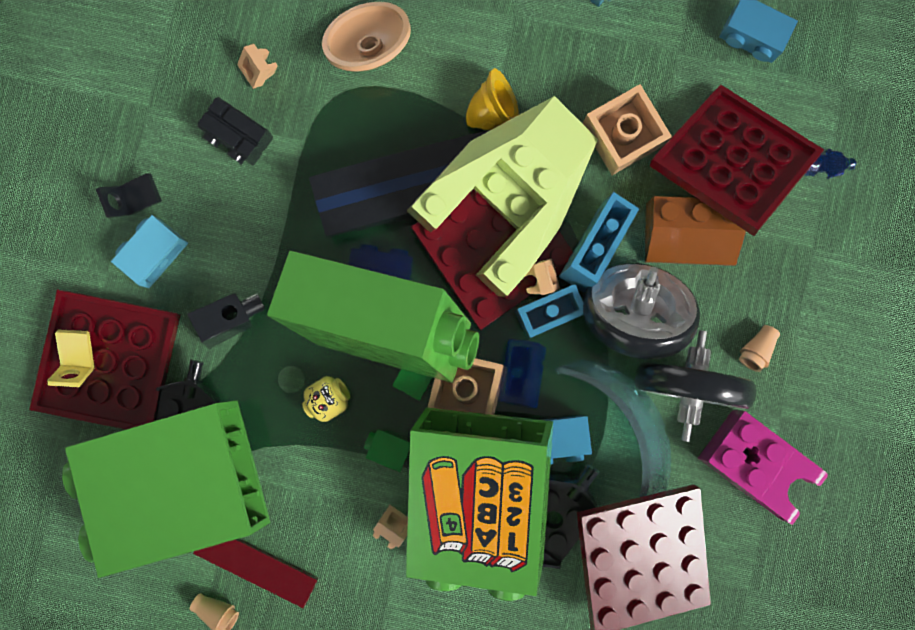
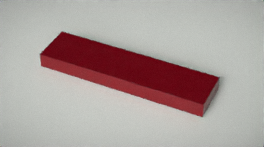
M235 539L193 552L194 555L303 609L319 579L241 539Z

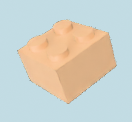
M641 84L588 113L582 123L598 139L595 148L611 175L663 147L672 137Z
M475 358L469 370L457 368L453 383L435 378L427 408L494 415L505 372L504 366Z

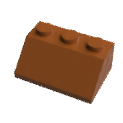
M654 196L646 203L645 263L735 266L746 231L697 198Z

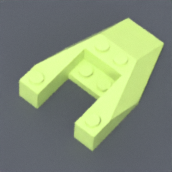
M553 96L470 141L410 206L407 212L429 232H432L438 228L472 189L477 191L516 229L476 274L497 296H508L529 272L560 229L598 139Z

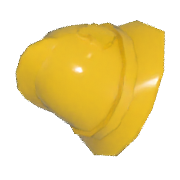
M496 68L489 72L487 80L481 84V88L470 100L466 112V122L472 128L492 130L519 115L517 100L513 90L502 72Z

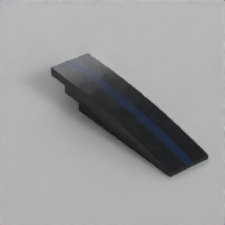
M490 130L406 150L309 177L325 236L330 238L354 230L359 232L388 223V225L414 218L407 212L410 206L470 141Z

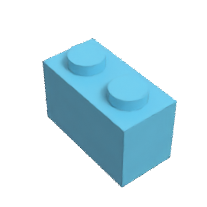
M153 215L143 219L137 225L136 233L129 241L123 242L117 248L116 256L111 260L116 267L137 285L150 288L188 245L184 238L164 221Z

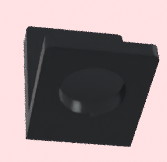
M146 173L121 186L99 187L96 189L107 218L131 216L162 201L151 173ZM108 194L117 200L118 210L110 205Z

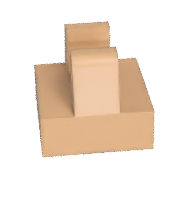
M255 44L243 48L237 64L253 89L263 86L265 80L271 77L278 67L276 62L267 64L265 60L269 55V51L267 49H257Z
M552 258L535 263L525 275H533L537 278L536 285L526 289L529 294L545 295L560 288Z
M389 505L373 529L374 538L378 539L381 535L389 541L388 548H399L407 537L408 517Z

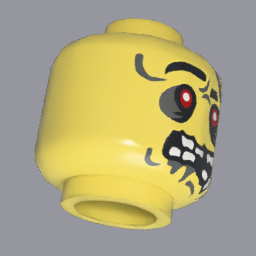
M325 376L304 390L305 401L302 403V406L310 418L315 417L321 422H327L347 409L350 393L341 379Z

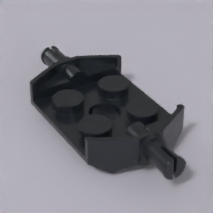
M190 360L188 374L184 381L156 388V391L161 392L155 421L215 403H221L216 393L202 384L203 380H199L204 362Z
M588 464V467L579 478L576 476L574 479L561 474L550 475L547 513L551 511L559 512L563 520L558 524H551L546 520L542 567L561 568L562 560L580 538L577 512L598 507L593 495L589 491V485L600 472L597 468L593 469L591 464Z

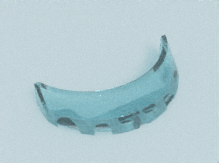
M582 359L554 367L556 374L562 373L579 378L601 390L621 409L628 419L636 435L642 460V484L639 497L666 491L671 471L670 441L665 433V424L661 414L647 393L638 390L635 382L628 376L602 363Z

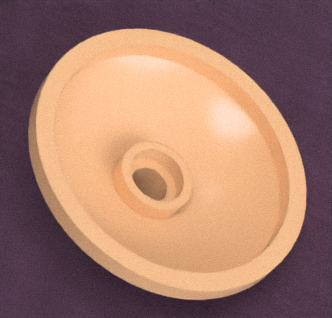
M388 2L361 4L343 12L332 21L324 33L322 49L327 60L339 69L353 72L373 70L390 62L402 51L410 37L411 25L407 14L397 5Z

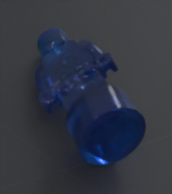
M827 149L824 151L826 155H820L804 176L826 173L828 175L826 178L830 179L843 175L844 170H853L857 162L854 158H846L842 152Z

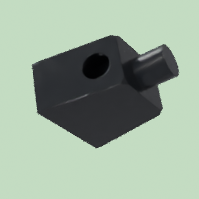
M234 293L192 311L187 315L201 342L211 349L251 328L253 325L249 318L266 309L257 293L242 301ZM237 312L236 318L227 320L229 313Z

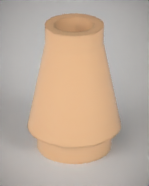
M764 325L740 350V362L747 368L757 372H761L763 368L768 367L780 332L772 326Z
M199 593L194 598L189 608L211 630H231L239 616V612L234 610V605L207 597L202 593Z

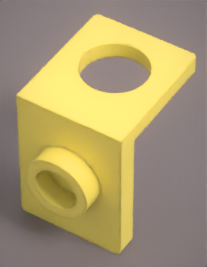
M58 330L55 336L61 366L47 380L48 385L80 387L95 369L89 331ZM67 374H78L77 377L71 379L61 378Z

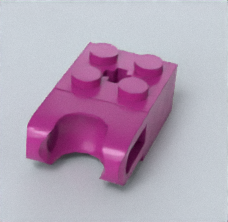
M741 410L731 411L698 457L699 460L744 494L751 497L780 520L791 525L798 519L800 512L789 501L788 489L790 484L796 479H803L808 483H815L821 486L828 477V474L822 468L746 411ZM745 449L749 450L748 457L743 453Z

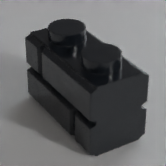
M220 97L214 99L208 111L204 113L197 123V127L204 132L202 138L215 148H218L220 144L229 150L227 155L241 165L244 161L252 166L255 165L262 152L273 139V136L266 128Z

